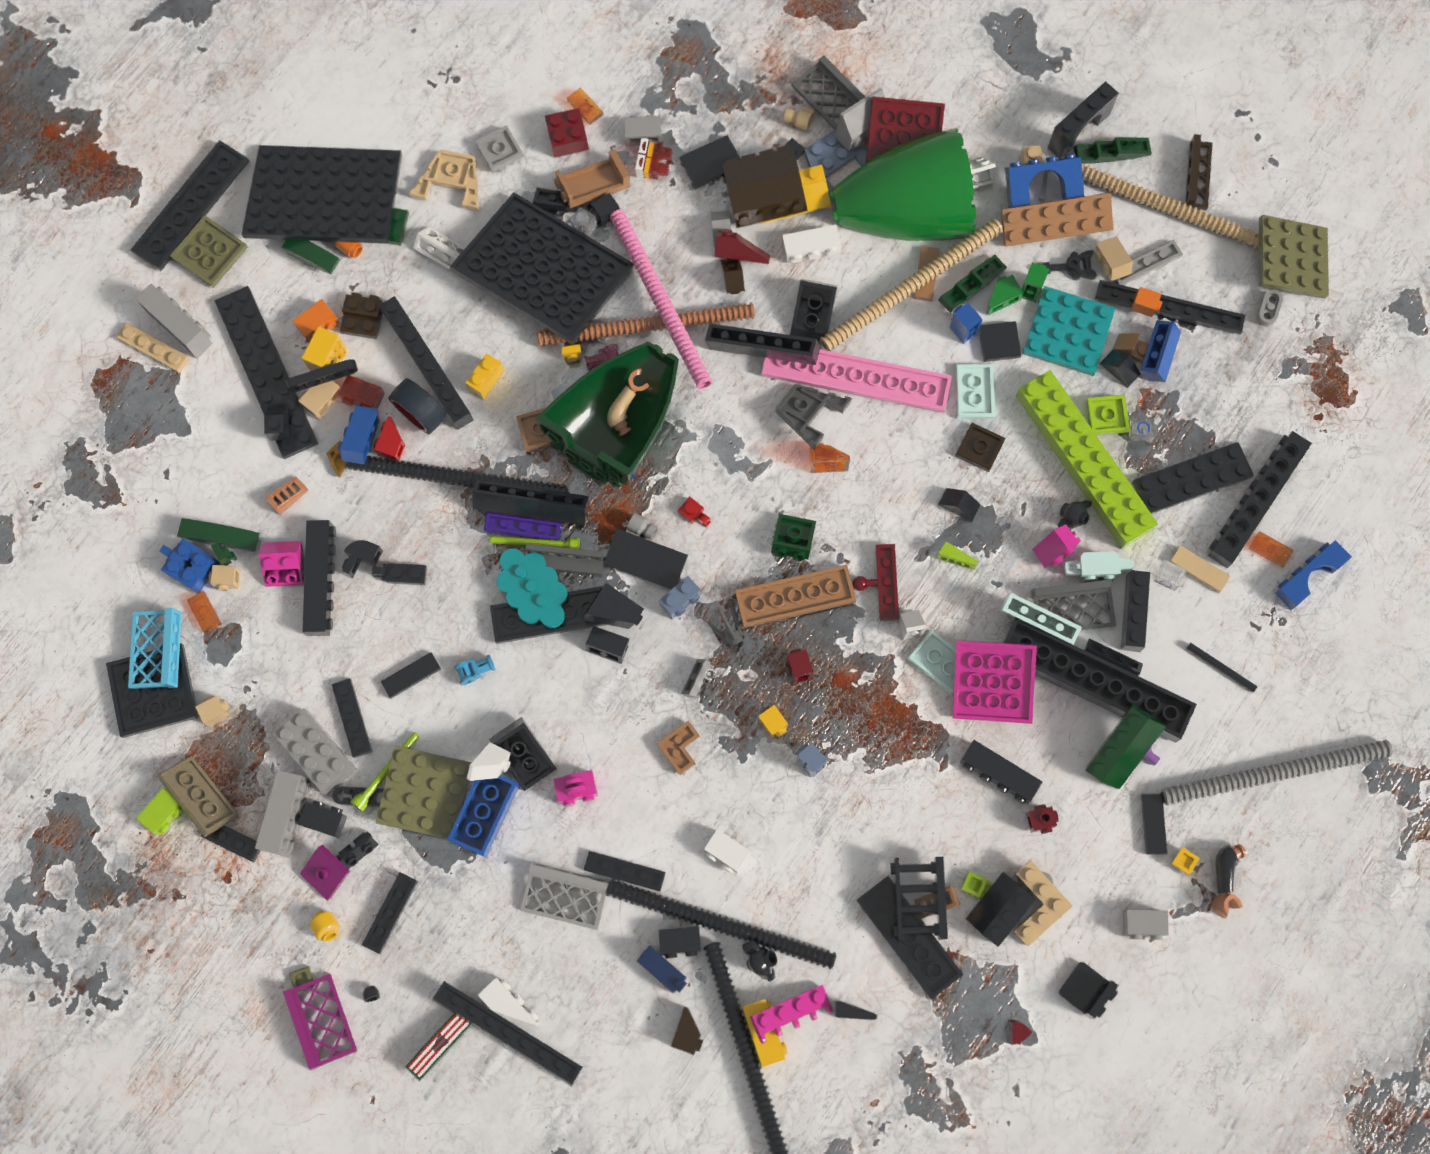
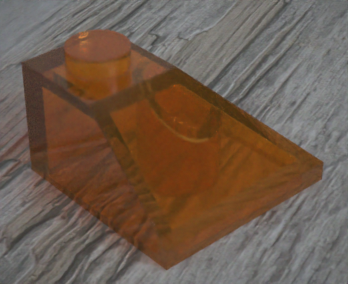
M820 443L815 450L809 447L811 473L848 471L850 455L823 443Z

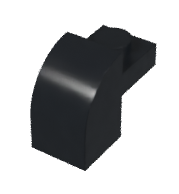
M366 540L350 543L344 550L349 558H346L343 562L342 572L353 579L361 562L376 567L383 550L380 546Z

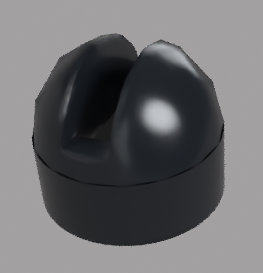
M367 986L363 991V999L366 1003L380 998L379 991L375 986Z

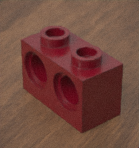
M799 648L790 651V654L787 655L786 663L793 684L812 679L813 669L806 649L801 651Z

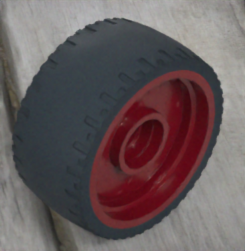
M408 378L404 379L388 397L392 405L407 420L426 434L432 433L447 415L444 408L427 391Z

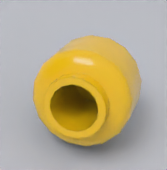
M329 911L315 913L309 925L316 939L324 942L333 940L338 935L340 928L335 916Z

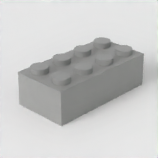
M151 283L135 298L155 321L197 359L213 344L209 339L211 335L198 321H195L185 309L183 310L172 297L170 298L160 286L156 288Z
M305 708L300 710L273 733L317 788L325 795L332 792L357 770L313 715Z
M277 770L255 849L284 857H289V853L293 852L295 845L293 839L300 828L298 821L305 806V796L310 792V780L301 775Z

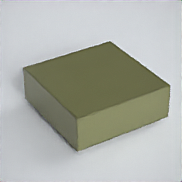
M310 966L289 973L293 988L313 981Z

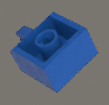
M183 538L173 550L165 545L159 550V552L168 557L161 571L197 594L201 592L208 582L212 565L220 564L216 558Z

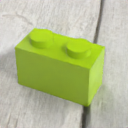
M162 788L136 819L153 834L160 835L170 828V823L174 818H178L183 813V809L168 790Z

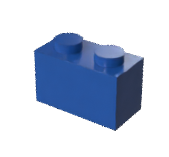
M969 303L964 306L960 305L953 311L954 314L949 327L963 344L978 334L983 320Z

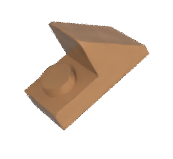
M1119 333L1112 350L1129 354L1133 360L1143 363L1149 344L1138 340L1140 337L1139 333Z

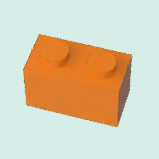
M323 299L293 320L297 329L309 343L318 326L331 330L339 322L336 315Z

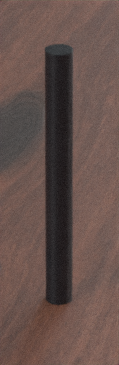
M1190 642L1186 649L1254 693L1257 689V685Z

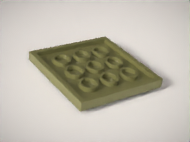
M1268 215L1260 216L1259 286L1319 298L1328 297V228Z
M394 746L376 824L447 839L462 808L468 782V771L472 762Z

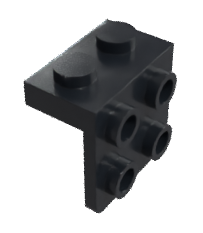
M1079 962L1059 989V995L1090 1019H1096V1017L1100 1018L1105 1012L1106 1008L1104 1006L1108 1000L1112 1001L1118 993L1116 989L1119 985L1113 980L1105 979L1086 963Z

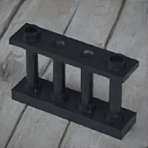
M944 856L935 857L934 862H931V864H899V858H894V863H890L891 875L895 876L897 924H893L894 937H897L898 941H902V934H934L938 936V940H947ZM931 872V874H935V882H932V884L900 885V873ZM932 892V894H936V903H933V905H901V893ZM933 913V915H937V923L926 926H902V914Z

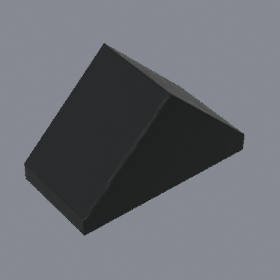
M1112 350L1100 362L1102 367L1127 388L1141 374L1129 354Z
M946 488L938 505L973 521L981 504L966 490Z

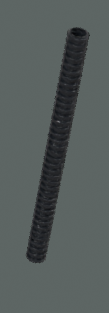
M367 456L365 464L347 462L348 470L353 468L355 471L359 469L361 472L365 470V472L370 471L371 473L376 472L383 475L388 473L389 476L393 474L395 477L399 475L400 477H411V479L416 478L423 481L428 479L429 482L434 480L435 483L439 481L440 483L457 484V486L463 485V487L468 485L469 488L475 486L476 480L564 493L568 492L567 485L561 486V484L555 485V483L549 484V482L544 484L543 481L538 483L537 480L532 482L530 479L526 481V479L509 478V476L504 478L503 475L498 477L496 474L492 476L490 473L486 475V473L480 474V472L475 473L468 470L463 472L462 469L457 471L456 468L452 470L451 468H440V466H428V464L423 466L422 463L417 465L415 462L411 464V462L394 461V459L388 460V458L383 460L382 457L377 459L375 456L373 458Z
M615 879L610 880L606 891L608 897L612 895L614 899L618 897L619 900L624 899V902L630 901V904L636 903V906L642 905V908L648 907V910L654 909V912L660 911V914L666 913V916L672 915V918L684 919V922L688 920L690 924L694 922L696 926L700 924L702 928L706 926L708 930L712 928L714 932L718 930L720 934L724 932L727 936L730 934L733 938L735 936L739 940L742 938L745 942L747 940L754 941L757 945L760 944L764 948L765 946L768 947L769 950L772 948L775 952L778 950L781 954L783 952L786 953L787 956L791 954L793 958L797 956L799 960L803 958L805 962L809 960L811 964L815 962L817 966L821 964L823 968L827 966L829 970L833 968L836 952L830 953V950L824 951V948L818 949V946L812 947V944L806 945V942L800 943V940L793 941L794 938L787 939L788 936L781 937L782 934L775 935L776 932L769 933L770 930L763 931V928L757 929V926L751 927V924L745 925V922L739 923V920L733 921V918L728 919L727 916L722 917L721 914L718 916L715 912L711 914L709 910L705 912L703 908L699 910L697 906L693 908L691 904L687 906L685 902L681 904L678 900L675 902L672 898L669 900L668 897L663 898L662 895L657 896L656 893L651 894L650 891L645 892L644 889L639 890L638 887L633 888L632 885L621 884V881L615 882Z
M714 942L708 944L703 948L707 952L705 956H708L707 962L711 964L709 968L713 971L711 974L715 977L713 980L716 981L717 984L715 986L719 989L717 992L721 995L719 999L723 1001L721 1005L725 1007L723 1011L727 1014L725 1017L728 1018L729 1021L727 1023L731 1026L729 1029L733 1032L731 1036L735 1038L733 1042L737 1044L735 1048L739 1050L737 1054L741 1057L742 1069H745L744 1075H747L746 1081H749L748 1088L751 1087L750 1094L754 1096L752 1100H755L754 1106L757 1107L758 1110L756 1112L760 1115L758 1118L762 1121L760 1125L764 1127L762 1131L766 1133L764 1137L768 1139L769 1152H772V1154H787L789 1150L785 1148L787 1144L783 1142L785 1138L781 1136L783 1132L779 1130L780 1124H777L778 1117H775L776 1111H773L774 1105H771L772 1099L769 1098L768 1095L770 1093L766 1090L768 1086L764 1084L766 1080L762 1078L764 1074L760 1072L761 1066H758L760 1062L756 1059L757 1054L754 1053L755 1048L752 1047L753 1041H750L751 1035H748L749 1029H746L747 1023H744L745 1016L742 1017L741 1013H743V1010H740L741 1004L737 1002L739 998H736L737 992H734L733 988L735 986L731 983L733 980L730 979L729 976L731 974L727 971L729 968L725 965L727 961H724L725 955L721 953L723 949L719 947L721 943Z

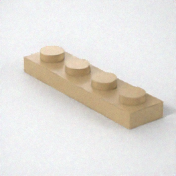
M129 323L124 325L117 336L118 340L179 374L190 359L187 355Z

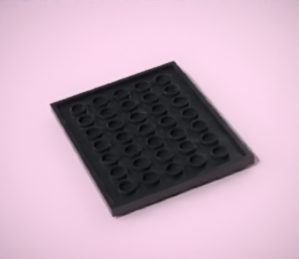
M259 145L242 229L243 238L388 244L402 160L401 150Z
M515 192L511 194L450 265V271L572 345L634 269V264Z

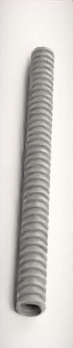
M1385 739L1376 743L1372 742L1359 745L1358 747L1341 749V751H1330L1329 754H1318L1317 757L1312 755L1311 758H1300L1299 761L1294 759L1293 762L1289 760L1287 763H1276L1275 766L1271 764L1269 767H1258L1257 770L1253 768L1251 771H1240L1239 774L1234 772L1233 775L1230 773L1227 776L1222 775L1221 778L1216 776L1215 779L1212 777L1209 780L1204 779L1203 782L1198 780L1197 783L1193 781L1191 784H1180L1179 787L1175 785L1173 788H1162L1161 794L1163 795V803L1168 806L1170 803H1181L1182 800L1187 802L1188 799L1190 801L1194 798L1199 799L1200 796L1202 798H1205L1206 795L1210 797L1212 794L1217 795L1218 792L1223 794L1224 791L1228 793L1230 790H1241L1242 787L1246 789L1248 786H1259L1260 783L1264 785L1266 782H1277L1278 779L1283 781L1284 778H1295L1296 775L1301 777L1302 774L1305 776L1308 773H1319L1320 770L1324 772L1326 769L1342 768L1344 765L1349 766L1350 764L1365 763L1368 760L1391 757L1393 750L1390 742Z

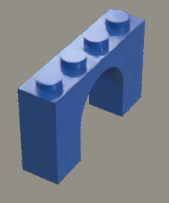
M1066 154L1062 159H1057V156L1047 157L1046 161L1039 162V159L1028 160V164L1021 165V162L1010 163L1009 167H1005L1008 208L1030 205V182L1036 174L1044 170H1051L1058 176L1061 184L1062 200L1084 197L1081 157H1077L1075 154Z

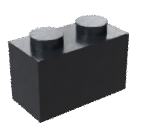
M313 800V803L306 802L298 825L340 838L347 819V815L342 814L343 810L333 806L331 810L324 808V803Z
M699 926L659 930L660 955H665V959L677 958V954L685 953V957L697 956V952H701Z

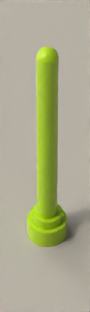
M490 536L488 539L493 544L521 546L535 544L579 549L580 547L579 538L559 541Z
M412 733L401 747L410 749L419 738V735ZM391 760L366 790L351 800L350 803L361 812L368 806V798L387 777Z

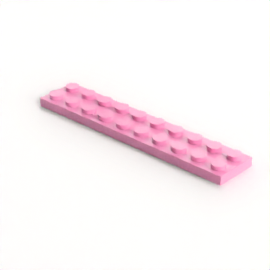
M821 349L816 365L765 358L761 376L942 413L945 412L952 379L951 375Z

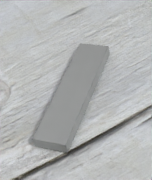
M1175 240L1169 241L1132 259V274L1113 281L1116 284L1125 285L1181 258L1183 253Z

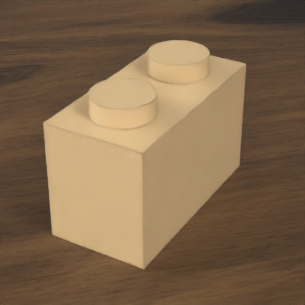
M1117 236L1096 243L1095 260L1100 262L1103 273L1108 275L1111 281L1132 274L1133 261Z
M330 381L304 391L300 396L299 403L304 409L320 420L344 392L334 381Z

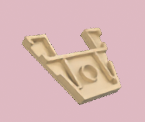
M440 149L427 167L428 170L419 178L416 187L410 191V197L427 200L431 184L465 190L462 207L479 211L475 156Z

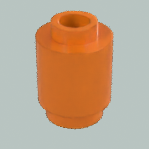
M336 242L335 244L336 248L349 257L357 258L363 251L361 243Z

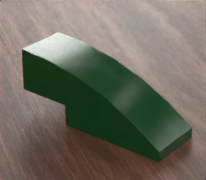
M286 240L281 247L289 256L297 258L305 265L328 274H332L341 260L310 241Z

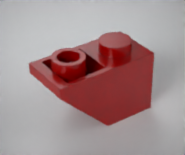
M388 416L387 420L381 425L379 438H376L374 442V451L380 457L396 461L400 460L405 444L392 417Z

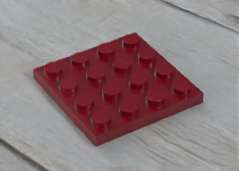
M873 96L865 163L893 147L926 135L941 132L945 103Z

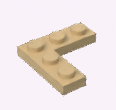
M1031 860L1019 869L1016 874L1043 904L1013 930L1027 946L1073 907Z

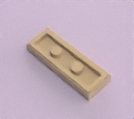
M1181 545L1169 562L1218 593L1222 591L1231 577Z

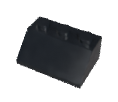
M1002 872L970 912L966 920L983 936L999 947L1035 902L1036 897L1005 872Z

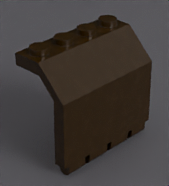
M784 145L776 147L777 151H773L772 148L760 151L757 156L755 153L741 156L742 159L738 160V157L725 160L726 163L722 164L737 228L808 211L793 147Z

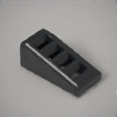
M835 1001L836 1018L877 1019V1014L842 1001Z

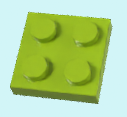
M1125 395L1087 398L1089 424L1096 435L1129 433L1130 425Z

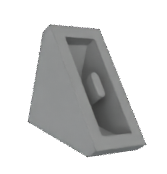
M729 211L711 212L714 247L718 231L722 229L731 230Z

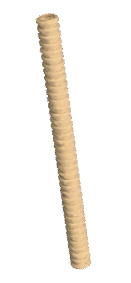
M1082 163L1083 181L1086 180L1087 183L1096 184L1099 188L1101 186L1104 190L1107 188L1109 192L1112 190L1114 194L1116 192L1119 193V196L1125 195L1124 198L1130 197V200L1135 199V202L1140 201V204L1145 203V206L1150 205L1151 208L1160 209L1163 213L1166 211L1168 215L1170 213L1173 214V217L1176 215L1178 219L1183 218V221L1189 220V223L1194 222V225L1199 224V227L1204 226V229L1209 228L1210 231L1214 230L1217 234L1219 232L1222 236L1226 235L1227 238L1230 236L1232 240L1237 239V242L1242 241V244L1248 243V246L1253 245V248H1259V233L1256 230L1253 232L1251 228L1246 229V226L1241 227V224L1235 225V222L1225 221L1223 217L1220 219L1218 215L1215 217L1212 213L1202 212V209L1197 210V207L1192 208V205L1187 206V203L1176 202V199L1171 200L1169 196L1166 198L1164 194L1161 196L1158 192L1156 194L1153 190L1143 189V186L1138 187V184L1133 185V182L1122 181V178L1117 179V176L1112 177V174L1107 175L1106 172L1102 173L1101 170L1097 171L1094 167L1092 169L1089 165L1086 167Z
M996 219L987 222L982 228L974 231L973 235H968V238H964L959 244L951 247L950 251L947 250L945 254H941V257L932 260L931 263L927 264V267L924 266L922 270H918V273H913V276L905 279L904 283L900 282L899 286L896 285L895 289L892 288L890 292H886L881 298H877L876 302H871V305L869 304L867 308H863L862 312L858 311L857 315H853V318H848V321H844L839 327H835L834 331L831 330L830 334H825V337L820 338L824 349L831 351V348H836V345H840L841 341L844 342L846 340L845 338L849 339L850 335L859 332L860 329L864 328V325H869V322L872 323L873 319H878V316H882L883 312L886 313L888 311L887 309L891 310L892 306L895 307L897 303H901V300H905L906 296L909 297L911 293H915V290L918 291L920 287H924L925 284L929 283V280H934V277L937 278L938 274H943V271H947L952 265L960 262L961 258H966V255H970L975 249L983 246L984 242L987 243L993 237H996L998 233H1002L1003 228L1000 222Z

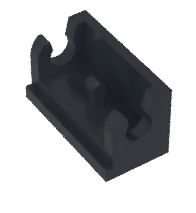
M593 626L585 644L586 652L622 664L629 647V638Z

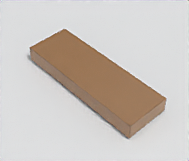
M921 246L918 270H922V267H927L928 263L936 260L939 256L940 248ZM935 277L934 280H929V283L925 284L924 287H920L918 291L915 290L914 299L933 300Z

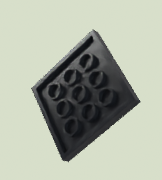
M180 643L177 688L130 689L128 688L130 657L106 663L121 738L199 718L184 644ZM158 652L152 660L158 664L162 660V654ZM140 654L136 659V663L140 666L146 657ZM149 662L143 670L148 675L155 667ZM157 671L151 679L154 682H161V673ZM141 672L135 677V684L140 683L145 678Z

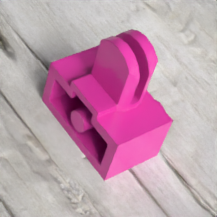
M1063 525L1052 531L1032 550L1045 568L1050 565L1055 567L1063 562V556L1067 557L1075 551L1073 548L1081 540L1079 537L1075 538L1077 535L1075 531L1071 532L1067 525Z
M592 770L553 779L558 803L563 804V806L574 805L575 801L581 799L583 802L592 801L595 796H598Z

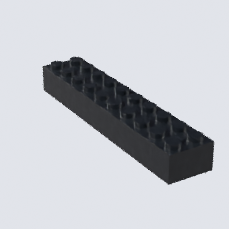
M1015 618L1003 643L1036 644V676L1123 717L1131 704L1134 703L1166 725L1160 736L1175 743L1182 739L1196 708V703L1018 618Z

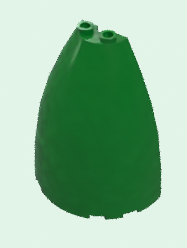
M958 128L926 135L893 147L853 171L833 187L832 191H829L830 201L835 203L836 208L832 209L834 220H837L840 226L861 233L904 241H945L968 238L970 234L973 235L976 226L972 225L974 219H976V207L971 203L974 199L973 196H975L967 150L962 149L964 141L961 133H958Z

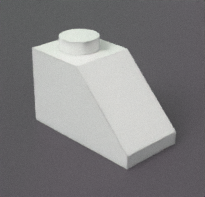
M907 609L899 615L903 640L923 636L926 625L919 610Z
M489 742L470 764L467 779L473 781L498 778L510 766V752Z

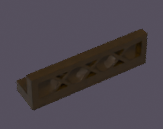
M1194 134L1189 145L1185 203H1187V206L1192 205V208L1197 207V210L1207 211L1213 142L1201 141L1200 134ZM1200 147L1207 148V154L1202 156L1200 154ZM1200 162L1206 166V170L1202 173L1199 171ZM1199 178L1205 183V186L1201 189L1198 188ZM1198 194L1204 200L1203 204L1196 203Z

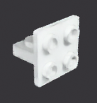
M984 157L974 158L973 162H970L974 189L995 183L992 169L996 167L994 162Z

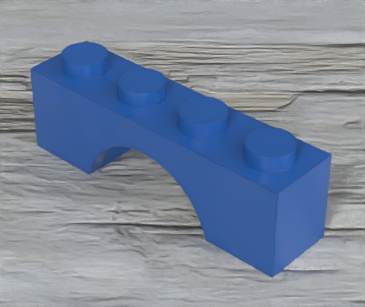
M1336 540L1331 544L1326 542L1318 549L1321 552L1319 555L1315 556L1313 554L1305 561L1307 565L1303 569L1299 566L1291 573L1293 578L1289 581L1285 579L1278 585L1280 589L1275 594L1290 610L1298 606L1311 594L1308 587V578L1311 572L1323 570L1333 574L1352 558Z

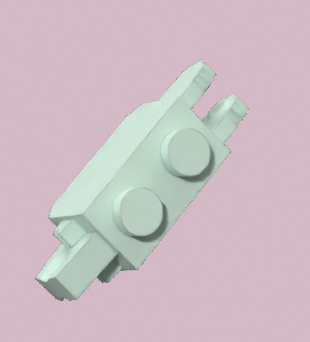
M1115 551L1084 552L1078 560L1064 563V573L1068 576H1078L1079 580H1084L1085 582H1094L1096 579L1114 581L1120 574L1129 573L1134 568L1135 563L1131 559H1120L1119 554Z

